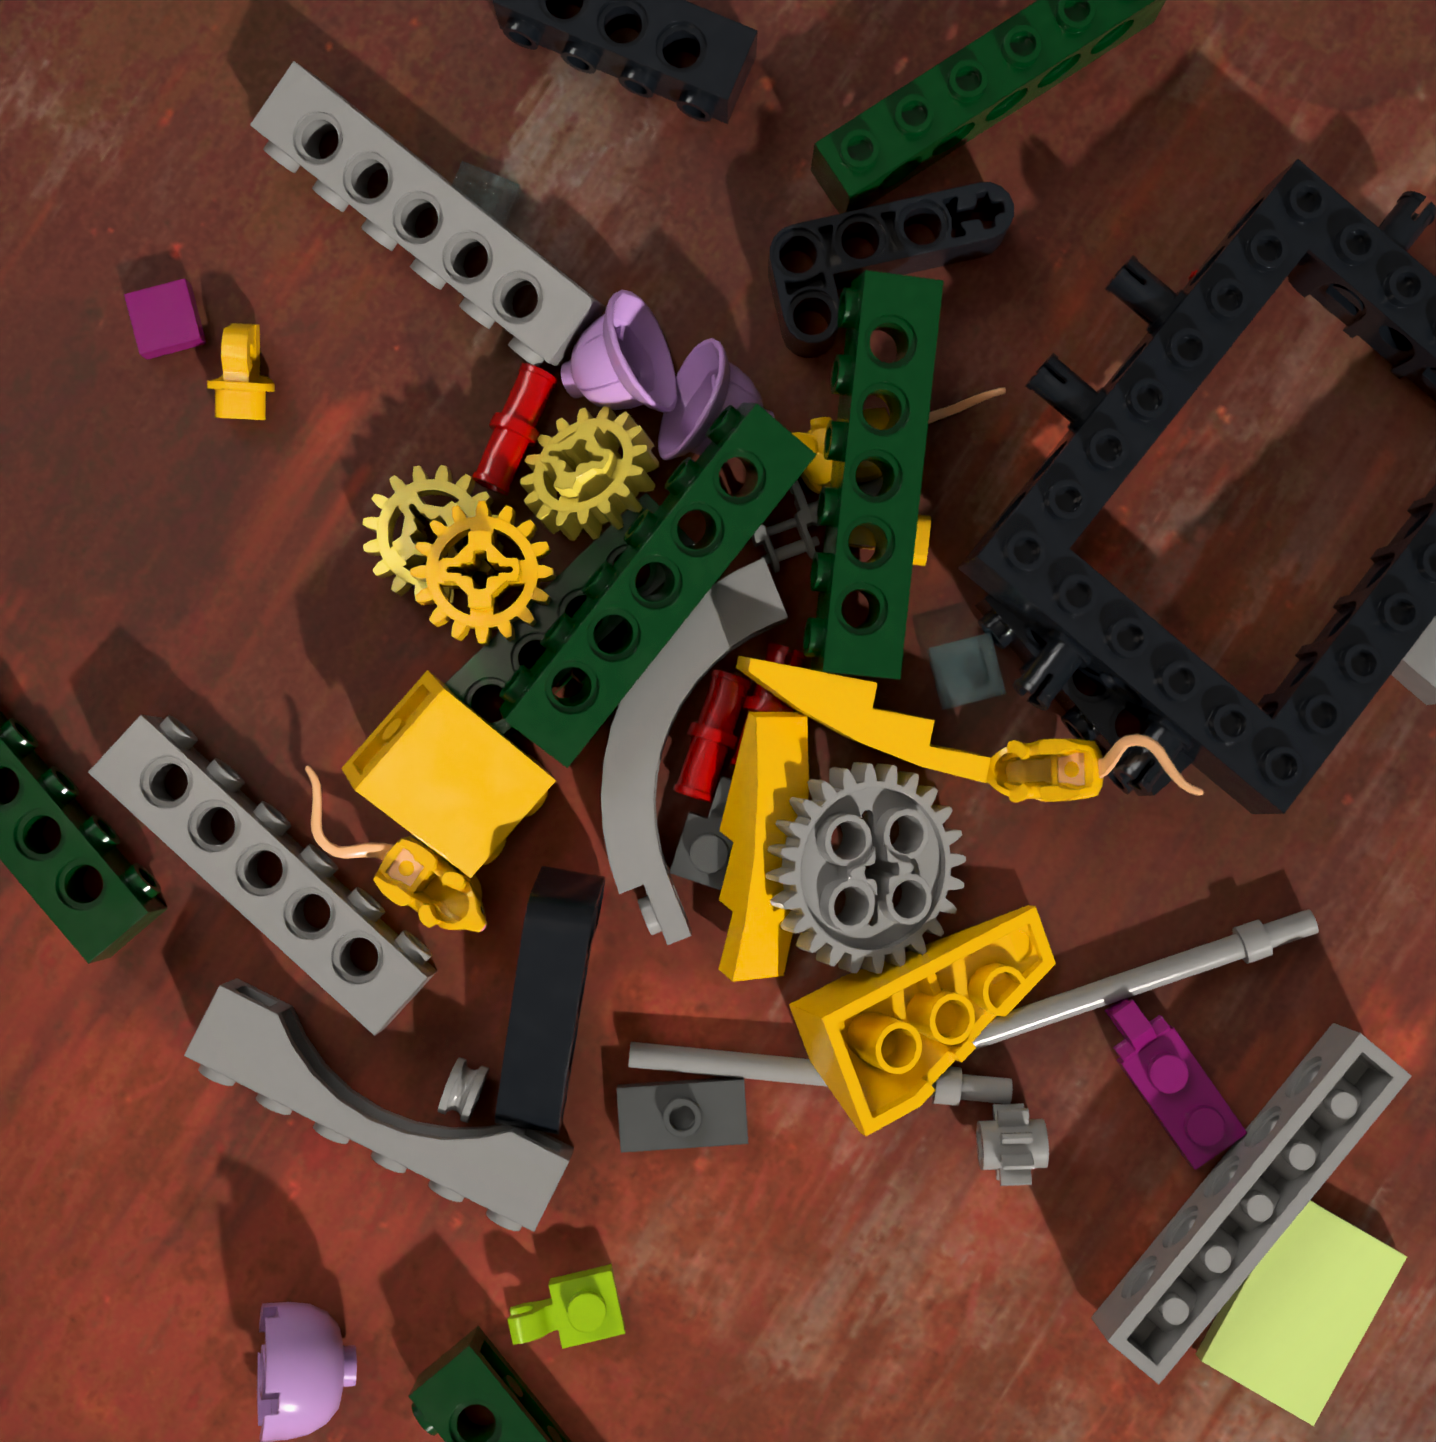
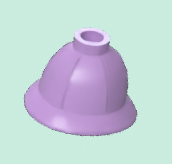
M623 289L614 293L608 301L605 314L597 318L583 331L573 348L571 360L562 364V383L568 394L573 398L585 396L591 403L599 407L606 406L612 410H622L644 404L648 408L669 413L675 408L677 402V382L671 354L659 323L650 308L639 296Z
M713 338L706 339L695 346L676 376L677 402L675 408L669 413L663 412L658 437L660 457L667 461L684 456L689 452L701 455L711 443V440L706 437L707 430L718 415L729 405L738 409L742 403H757L763 408L761 395L751 379L728 361L721 342ZM764 409V410L767 411L772 417H774V414H773L772 411H769V410Z

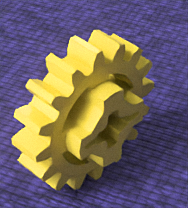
M603 406L597 417L593 418L586 408H582L578 412L576 423L569 425L561 417L556 421L558 433L553 438L542 434L537 438L543 447L540 454L527 455L524 460L534 473L520 479L521 486L529 494L524 499L528 508L549 532L555 534L561 530L572 541L576 540L582 528L593 540L600 537L602 524L610 522L617 530L622 528L623 519L620 514L626 509L638 513L643 509L636 497L639 492L654 491L655 483L647 473L659 467V461L651 452V449L654 447L653 442L643 428L636 424L629 413L625 411L617 417L610 407ZM619 446L622 447L623 458L617 452ZM557 491L560 494L559 500L557 498Z
M420 465L414 466L412 483L406 485L394 475L389 480L395 493L390 498L379 494H374L371 498L382 511L379 517L363 518V525L377 533V539L363 544V549L369 555L382 556L383 559L376 564L373 572L381 579L395 574L396 577L393 580L391 590L398 595L403 596L412 586H415V595L428 587L427 582L413 578L409 571L412 567L427 563V558L415 548L417 542H425L428 538L424 531L425 525L419 518L420 515L424 516L430 523L436 520L448 528L454 524L452 507L458 505L469 518L475 516L478 501H486L489 507L493 503L487 491L478 493L473 497L470 496L474 490L475 481L468 474L463 475L456 484H453L452 473L447 466H439L435 479H429ZM444 495L456 499L457 502L451 501L444 507L426 504L422 497ZM402 512L405 516L402 534L393 541L395 523ZM464 538L459 540L450 549L446 558H454L462 550ZM499 542V552L501 553L503 545ZM485 559L481 560V567L478 572L483 575L492 576L495 572ZM470 571L469 575L463 576L472 577L477 571ZM443 587L450 603H453L454 590L449 587Z

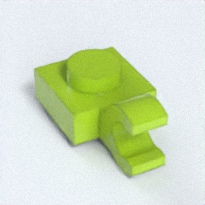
M612 1264L550 1278L549 1290L551 1298L510 1307L511 1316L507 1318L513 1345L537 1340L556 1330L559 1332L562 1349L625 1334V1323Z

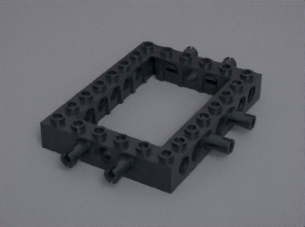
M1297 159L1262 190L1183 290L1181 289L1175 293L1143 266L1134 255L1114 275L1115 278H1112L1106 285L1105 290L1114 294L1149 325L1145 330L1148 333L1104 387L1096 391L1060 361L1055 353L1048 357L1036 371L1037 374L1033 375L1027 382L1025 387L1033 390L1070 422L1067 426L1069 431L958 567L972 581L1047 642L1021 677L1017 678L1012 684L1020 696H1024L1026 692L1032 694L1026 700L1038 709L1046 711L1050 707L1051 701L1078 668L1109 695H1113L1121 701L1122 705L1130 713L1144 723L1148 728L1142 735L1149 736L1158 741L1165 749L1171 761L1180 751L1184 752L1194 761L1191 764L1251 814H1284L1436 616V484L1425 498L1412 503L1407 510L1411 516L1388 546L1379 548L1370 558L1374 562L1372 567L1351 594L1342 596L1333 605L1337 612L1312 644L1303 645L1295 654L1300 660L1276 691L1265 694L1257 705L1081 559L1070 547L1286 277H1288L1289 283L1304 298L1310 294L1346 325L1343 329L1346 334L1351 338L1358 335L1393 365L1390 371L1399 379L1406 376L1436 402V276L1407 252L1426 227L1436 218V207L1432 201L1425 206L1420 214L1415 212L1426 196L1415 191L1404 192L1397 200L1394 208L1377 227L1302 161ZM1133 746L1122 761L1113 768L1114 773L1121 780L1129 776L1131 779L1127 782V785L1144 795H1148L1151 792L1152 786L1165 771L1151 751L1141 746Z

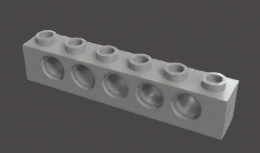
M293 61L250 125L269 140L263 148L269 156L293 173H296L300 166L306 169L318 179L312 189L319 196L342 212L345 211L348 205H351L367 218L361 228L387 249L393 251L395 246L400 244L416 257L410 265L412 270L439 290L443 288L446 282L465 296L459 307L488 329L496 321L510 332L514 337L508 346L530 364L540 367L545 360L547 363L561 368L562 364L571 357L573 348L583 331L606 310V306L316 75ZM337 130L339 140L335 152L331 156L321 159L319 146L322 138L328 132ZM386 169L388 173L387 187L380 196L371 199L367 189L368 181L374 172ZM435 207L438 214L436 229L429 236L419 238L416 232L418 216L425 209ZM484 246L488 254L487 266L480 275L469 278L464 269L466 255L473 248ZM534 285L538 294L537 306L528 316L518 318L513 310L514 295L521 287Z
M140 715L88 773L374 1036L385 1029L437 972L427 962L432 956L430 950L410 932L403 930L398 935L381 919V916L385 913L384 908L366 891L356 887L351 892L333 875L338 870L337 865L323 851L312 844H309L304 849L287 833L291 823L276 808L265 801H262L257 806L240 790L245 783L244 780L229 765L218 758H215L210 763L193 747L198 738L182 722L171 715H168L164 720L161 717ZM176 765L184 770L188 780L185 793L177 800L173 799L165 788L166 775ZM221 808L228 810L235 821V831L226 843L219 841L211 829L212 818ZM266 851L275 853L283 866L281 879L274 886L263 882L257 871L259 858ZM311 894L323 897L330 907V919L323 929L310 925L304 916V904ZM356 938H365L376 947L378 962L373 971L360 970L353 964L350 957V948Z
M1333 1023L1245 1129L1247 1134L1231 1146L1093 1314L1091 1319L1106 1340L1157 1384H1160L1412 1075L1361 1033Z

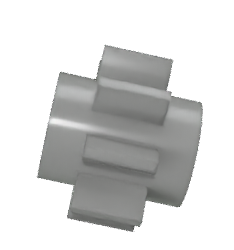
M1024 1103L993 1104L994 1120L977 1122L976 1143L980 1169L995 1170L996 1180H1000V1186L1032 1185L1031 1169L1048 1167L1049 1143L1044 1119H1029V1109L1024 1108Z

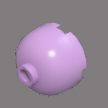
M263 1303L260 1312L259 1332H265V1344L261 1345V1353L258 1352L257 1416L258 1426H262L259 1436L260 1442L290 1440L309 1435L326 1425L339 1409L343 1387L356 1385L355 1345L343 1346L338 1323L323 1309L308 1303Z

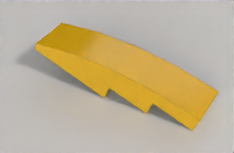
M738 655L736 669L787 706L801 712L843 737L924 768L986 783L990 757L970 751L930 744L935 720L874 708L873 703L877 682Z
M748 712L719 829L722 834L733 841L719 901L733 913L718 968L732 982L784 976L793 933L783 930L780 924L791 912V909L771 906L770 900L776 894L783 891L784 888L783 883L766 879V873L782 867V858L769 853L768 846L785 844L788 837L775 825L776 821L786 820L794 822L798 815L793 810L789 800L791 797L808 800L809 796L807 716L801 712Z

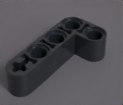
M978 182L796 223L781 229L774 236L770 246L768 278L782 338L786 347L795 355L803 358H817L826 354L833 346L839 330V298L837 290L851 287L852 281L865 270L906 275L981 258L993 253L1000 246L1014 217V203L1010 194L1000 185L992 182ZM979 212L982 221H993L990 228L984 229L979 219L969 220L972 213ZM911 224L925 225L933 232L935 241L927 245L913 243L907 238L904 228ZM958 228L954 238H952V229ZM860 237L872 245L875 253L865 259H856L844 251L842 244L850 238ZM800 251L807 254L814 265L803 273H793L782 265L780 259L786 253ZM814 311L825 318L828 327L822 333L808 335L796 327L794 319L800 313Z
M542 866L529 896L524 918L495 1112V1123L558 1135L560 1133L570 1083L591 946L597 929L603 900L604 876Z

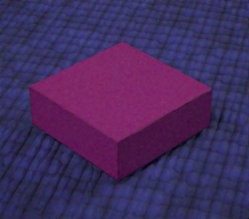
M185 278L124 294L139 355L146 360L207 344L192 285Z

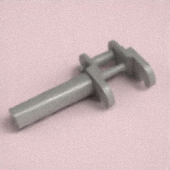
M883 477L858 485V487L865 494L875 496L882 487ZM798 480L789 489L795 497L794 505L797 513L794 518L767 528L765 525H761L751 537L754 547L763 545L766 555L761 556V559L765 558L766 563H770L774 573L780 571V561L804 552L813 559L816 552L814 547L820 545L818 537L811 538L807 529L812 525L819 527L817 524L818 500L807 504ZM797 527L801 540L774 549L770 536Z

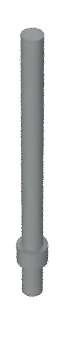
M1307 909L1266 924H1262L1258 919L1234 927L1232 929L1233 935L1013 1009L1005 1017L997 1016L972 1043L976 1046V1049L1240 959H1243L1246 964L1272 956L1273 948L1317 934L1319 932L1317 921L1311 910Z
M631 1042L628 1067L828 1087L810 1062V1059ZM950 1066L933 1083L932 1087L936 1091L930 1097H932L933 1104L959 1106L960 1100L1011 1104L1013 1083L1010 1078L962 1074L961 1067Z

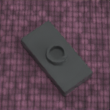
M721 1077L617 1085L621 1153L749 1144L744 1078Z

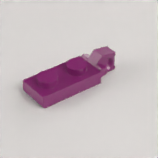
M1127 998L1115 1002L1104 1010L1124 1038L1123 1041L1113 1047L1119 1057L1116 1060L1186 1162L1193 1169H1198L1247 1134L1175 1028L1168 1025L1162 1016L1158 1015L1149 1022L1134 1000L1131 999L1129 1001Z

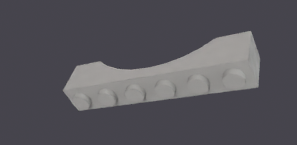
M238 978L219 985L184 1056L200 1064L198 1071L206 1078L226 1086H233L237 1082L257 1092L256 1101L267 1109L283 1115H290L292 1111H295L315 1121L313 1129L321 1136L341 1144H347L349 1140H352L372 1150L371 1158L382 1167L398 1173H405L408 1168L430 1179L428 1186L438 1195L455 1202H462L465 1197L487 1208L486 1216L491 1221L512 1231H520L523 1226L535 1232L575 1149L541 1131L502 1124L482 1127H446L417 1122L381 1108L354 1091L325 1063L306 1036L293 1006Z

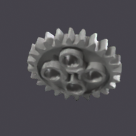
M853 762L851 772L847 768L832 767L829 769L830 784L824 780L810 779L808 781V788L812 796L811 801L791 797L789 802L798 815L794 822L786 820L776 821L775 825L788 837L785 844L768 846L769 853L782 858V867L766 873V879L783 883L784 888L783 891L776 894L770 900V903L774 907L791 909V912L784 918L780 926L783 930L795 934L801 932L796 946L810 953L817 951V961L833 967L838 963L840 969L856 974L861 966L864 970L876 974L882 973L884 961L901 967L906 961L905 949L922 955L927 952L922 937L924 932L938 936L944 934L942 926L936 919L939 911L950 914L956 913L957 908L946 899L948 890L964 888V882L951 876V868L966 862V856L951 853L949 845L962 836V831L943 827L942 824L949 818L953 810L950 806L932 805L938 790L931 786H918V774L905 771L897 773V766L877 763L874 768L871 763ZM866 810L867 813L865 814L864 818L862 819V814H863V812ZM897 820L899 835L895 843L891 844L889 837L890 829L894 821ZM840 824L843 832L842 842L834 852L831 838L835 828ZM901 884V900L894 908L892 902L893 893L896 887ZM844 890L846 896L845 906L842 912L836 916L834 911L835 899Z

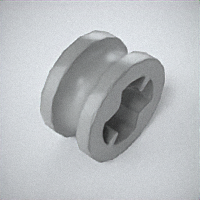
M459 1057L444 1088L438 1112L446 1115L448 1111H457L460 1114V1121L468 1123L479 1101L489 1068L481 1065L479 1069H470L467 1066V1060Z

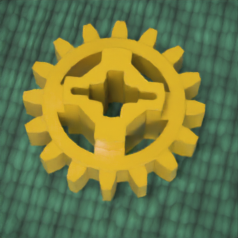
M478 501L475 516L469 518L458 505L452 507L454 524L447 528L442 523L433 520L429 525L438 537L433 544L427 542L416 543L415 548L427 558L426 565L411 568L410 575L417 580L427 582L428 586L415 595L416 601L420 605L436 603L437 608L432 612L429 620L437 627L446 624L451 619L454 620L451 636L459 641H462L468 635L470 629H475L478 643L482 646L489 645L492 630L499 629L508 641L514 640L515 629L512 623L521 619L525 624L533 627L537 621L529 610L532 604L549 605L551 602L550 596L539 588L540 582L556 579V572L553 568L539 564V560L549 555L551 549L547 541L530 544L529 541L537 531L536 525L529 519L517 528L513 526L516 512L508 505L500 511L497 518L492 517L486 501ZM497 533L515 542L521 549L525 560L505 558L499 552ZM468 536V544L454 558H446L450 549L459 540ZM487 559L495 570L504 571V573L488 577L486 588L480 589V586L471 577L463 575H469L470 571L480 570L481 560ZM443 587L462 589L468 595L470 615L459 611L450 603ZM512 589H523L518 599L510 607L499 613V602Z

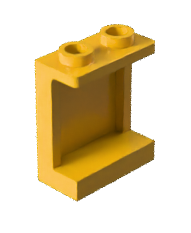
M428 670L341 768L356 792L470 878L482 865H487L498 857L505 846L506 837L524 817L531 816L539 810L547 798L548 789L556 781L539 761L530 754L527 755L456 697L446 684Z

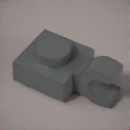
M721 776L708 817L692 811L689 812L669 873L718 890L722 889L733 841L722 834L719 829L732 778Z

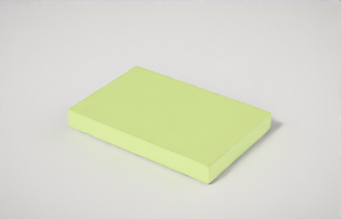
M1310 1200L1218 1312L1195 1354L1205 1364L1314 1426L1407 1256Z

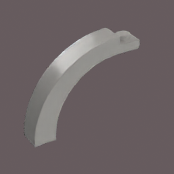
M765 558L732 572L710 588L621 700L610 728L603 761L601 786L602 827L608 861L619 894L644 885L648 896L638 899L644 921L651 935L659 932L663 933L667 945L692 936L693 930L669 873L657 826L656 793L662 753L671 727L683 704L706 674L730 652L742 644L786 623L788 616Z

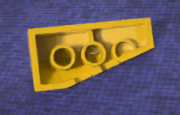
M1027 905L926 944L927 952L923 955L912 951L905 952L906 961L901 967L884 961L882 973L876 974L861 969L857 974L851 973L789 1004L810 1062L860 1134L868 1136L921 1107L936 1091L932 1087L933 1083L955 1060L962 1063L976 1049L972 1042L981 1034L983 1029L997 1016H1007L1056 964L1036 906Z

